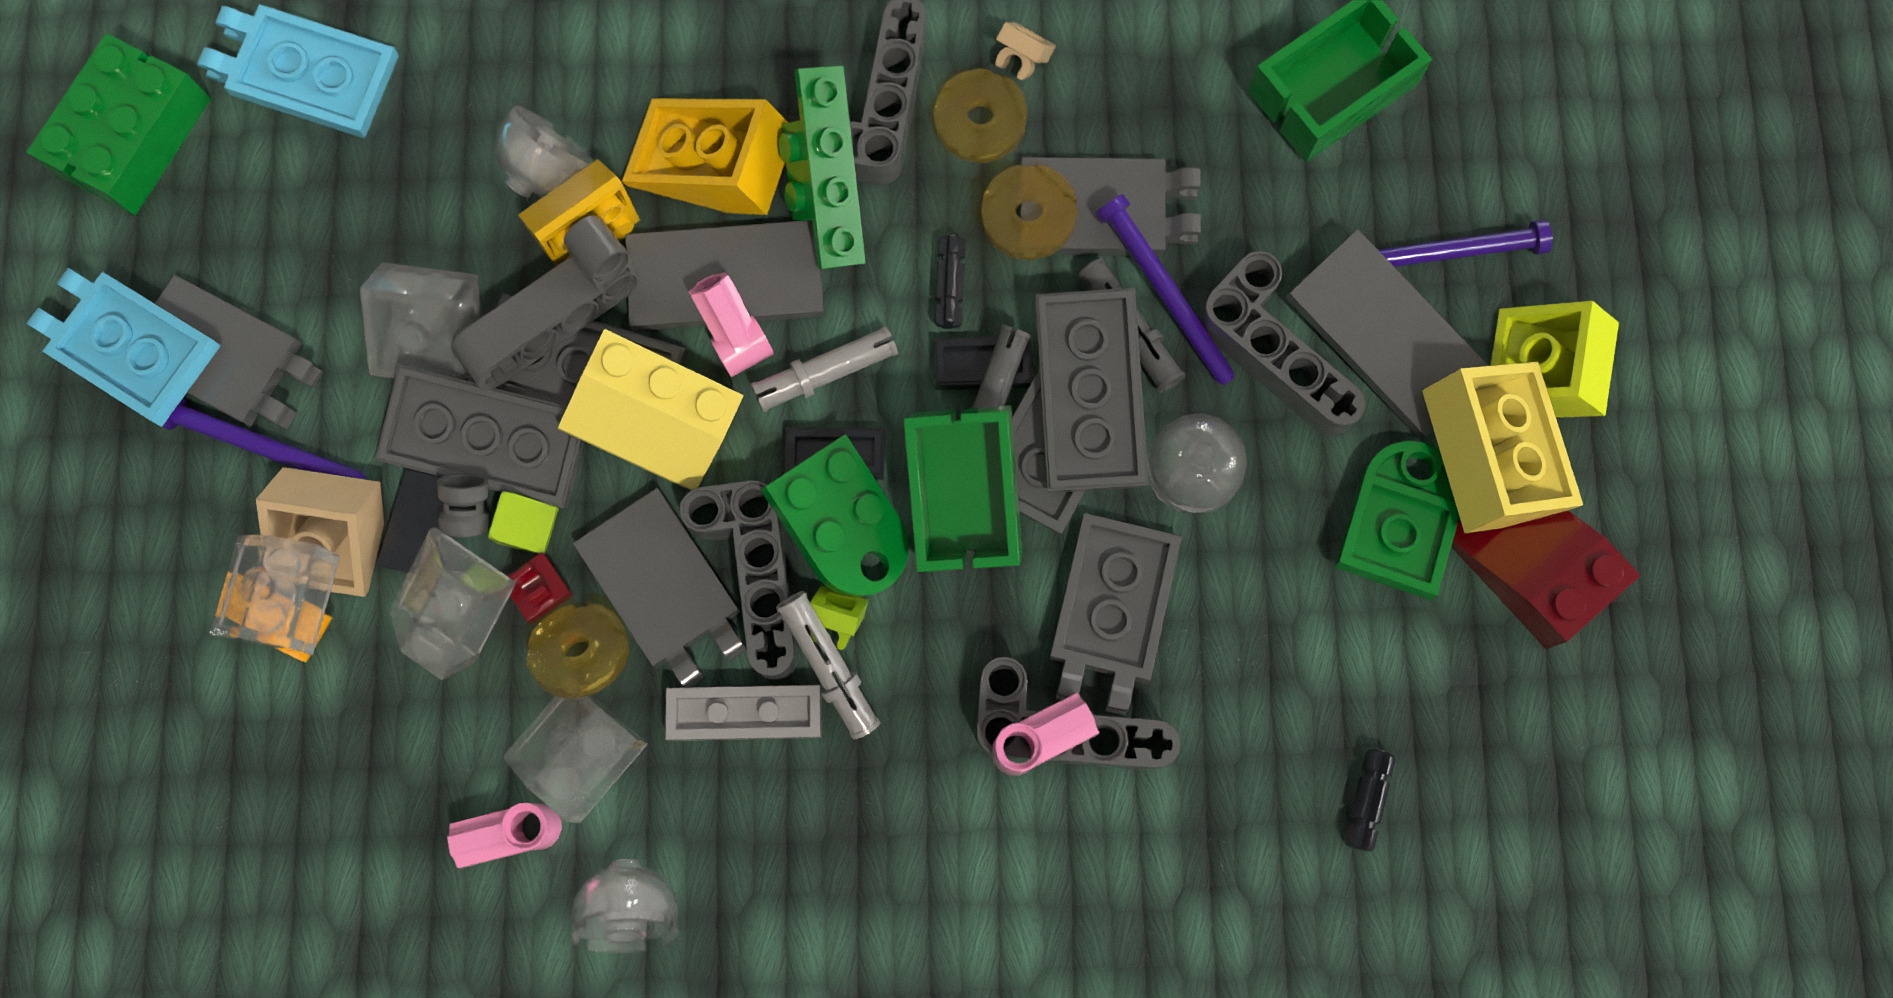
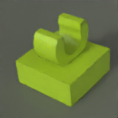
M821 585L810 604L824 628L838 632L839 641L837 642V649L843 650L863 621L869 600L861 597L840 595ZM810 632V637L812 641L817 642L812 633Z

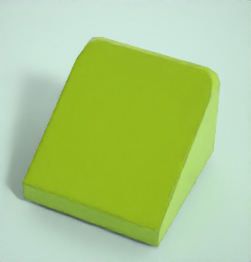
M502 491L488 537L499 545L536 554L541 552L546 554L559 508L515 493Z

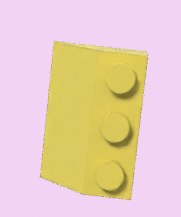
M604 329L557 429L691 491L697 489L744 395Z
M1538 362L1461 368L1422 390L1464 533L1505 528L1583 505Z

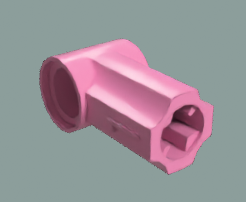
M726 272L710 275L697 282L688 291L712 335L710 341L730 377L774 355L761 327L754 316H749L743 300Z
M1075 693L1019 723L1008 725L1004 728L992 745L993 761L999 770L1008 775L1018 776L1098 735L1099 732L1087 704L1078 693ZM1011 736H1020L1026 739L1031 748L1029 760L1022 764L1013 763L1008 760L1003 750L1005 739Z
M519 803L510 809L449 824V835L447 836L450 855L455 860L457 868H464L532 850H544L558 840L562 830V821L558 812L552 806L543 803ZM531 813L536 814L541 823L539 835L533 841H530L523 832L524 820Z

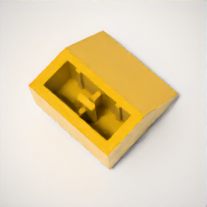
M598 159L518 214L528 231L555 266L570 258L564 245V238L570 228L585 217L598 216L619 241L625 238V235L633 230L634 224L640 221L622 182Z

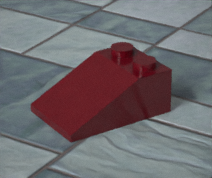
M1569 510L1505 528L1464 533L1460 520L1451 545L1453 550L1545 649L1568 642L1641 576L1603 535Z

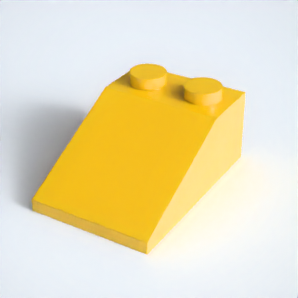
M652 99L622 182L628 187L726 213L767 215L785 164L779 152V138L782 134L781 124L788 122L766 99Z

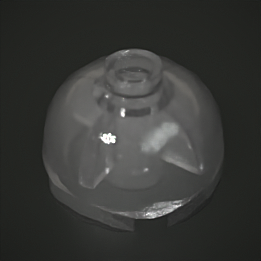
M516 105L515 107L513 106L503 119L496 133L495 140L497 162L508 174L504 182L515 192L526 198H529L533 192L544 197L594 162L590 154L567 135L564 139L552 130L554 125L546 119L522 106Z
M1204 413L1183 415L1165 425L1150 445L1147 459L1149 484L1158 499L1173 510L1183 513L1186 511L1192 513L1202 512L1201 514L1212 513L1228 504L1243 484L1247 468L1245 445L1236 430L1219 417Z
M621 859L611 862L609 868L599 871L590 877L580 887L574 898L571 916L572 943L577 946L581 938L587 939V950L614 954L641 952L647 950V944L643 940L655 939L661 936V946H664L678 937V907L673 889L666 879L654 870L641 867L640 862L637 860Z

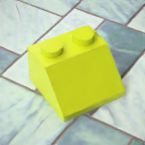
M1594 301L1499 309L1490 366L1538 362L1555 417L1605 416L1619 322Z

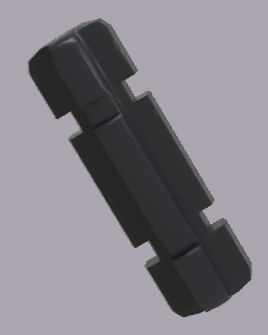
M956 234L940 236L937 242V257H941V261L938 260L936 262L935 300H938L939 304L934 305L933 321L936 326L942 329L959 328L962 324L963 307H958V303L963 302L965 263H960V259H965L966 241Z
M1371 749L1365 754L1362 769L1366 773L1365 776L1359 778L1350 816L1354 818L1353 824H1348L1345 836V844L1360 851H1373L1376 845L1378 831L1374 829L1377 823L1381 824L1390 786L1386 779L1392 776L1396 761L1395 756L1386 751Z

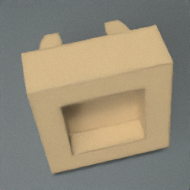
M1005 22L996 40L1008 47L999 52L996 58V65L1000 68H1005L1013 55H1018L1022 60V68L1018 72L1017 78L1026 80L1032 75L1035 62H1048L1056 45L1018 23Z

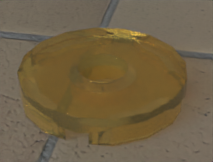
M986 69L964 71L947 81L935 102L933 112L937 137L947 151L962 160L977 163L999 160L1012 152L1024 136L1028 117L1024 94L1016 83L1005 75L1002 78L999 75L992 74V70ZM982 106L991 110L994 117L986 124H975L968 118L967 114L971 109Z
M1021 164L1009 167L995 176L984 192L981 217L985 234L997 249L1010 257L1025 260L1049 257L1064 247L1074 232L1078 212L1074 190L1063 175L1048 166L1035 164V167H1022ZM1023 202H1035L1040 205L1043 214L1037 220L1025 221L1016 214L1017 207Z
M587 603L588 607L576 608L573 604L559 608L546 616L538 624L528 641L530 649L528 658L526 656L528 669L541 689L556 697L576 699L597 693L617 678L625 668L630 645L628 633L624 625L610 609L600 604ZM579 642L589 643V647L583 654L576 657L566 656L568 649L572 645Z

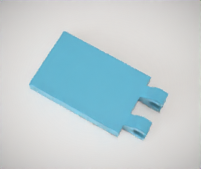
M259 4L255 16L222 6L215 23L226 28L224 31L226 37L243 42L237 58L225 55L214 49L204 48L197 65L208 69L207 77L225 83L224 88L231 96L365 139L399 56L394 47Z
M68 268L56 284L81 300L65 322H61L39 307L27 321L28 325L51 339L42 352L162 427L221 345L106 273L102 272L96 281L92 283Z

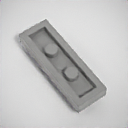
M820 685L666 688L665 740L822 738V687Z

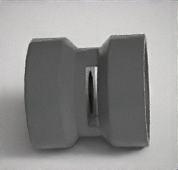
M454 474L439 478L436 482L437 497L442 502L443 508L438 514L439 532L452 537H472L488 532L490 529V514L484 509V501L489 496L488 479L474 474Z

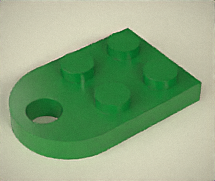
M846 434L760 489L815 575L830 590L848 597H864L887 589L903 572L909 552V542L905 526ZM867 553L877 556L882 563V574L877 581L867 579L861 571V560Z
M1403 441L1389 445L1375 455L1361 477L1335 568L1430 601L1438 596L1460 517L1439 449L1422 442ZM1416 458L1425 462L1430 470L1429 479L1418 480L1413 478L1406 469V461Z

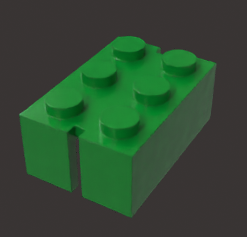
M1352 0L1257 65L1248 93L1273 123L1279 119L1283 120L1279 131L1305 162L1314 158L1417 86L1432 61V58L1406 27L1396 33L1386 54L1381 50L1385 47L1399 20L1383 0Z
M106 33L26 153L56 176L91 194L93 192L99 198L136 216L209 104L211 98L187 73L151 55L148 57L143 51Z
M1011 405L965 409L961 413V419L958 420L956 419V410L910 413L904 418L917 572L963 569L968 560L967 550H976L973 556V568L1020 565L1023 551Z

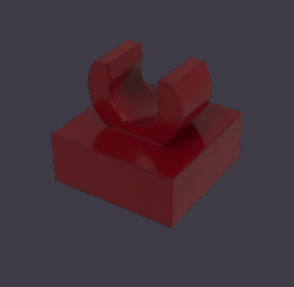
M543 552L500 581L527 622L531 624L573 596L567 584Z

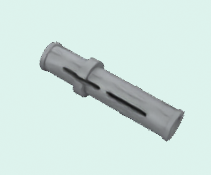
M883 326L880 330L801 363L800 359L790 363L791 368L761 381L751 383L756 397L775 390V392L758 399L763 413L802 394L805 398L814 395V389L888 357L898 355L894 340L880 347H874L889 341V337L892 336L886 326Z
M801 591L783 600L776 606V609L781 613L802 653L823 686L821 694L824 700L828 703H833L850 731L849 734L852 739L861 738L875 730L880 725V721L874 715L859 688L861 679L856 672L849 671L829 633L808 601L807 594ZM805 625L808 626L825 655L824 660L806 631ZM833 671L835 672L839 682L841 683L842 687L844 688L848 697L850 698L852 702L851 705H849L848 701L845 698V695L843 694L842 690L835 681L832 675Z

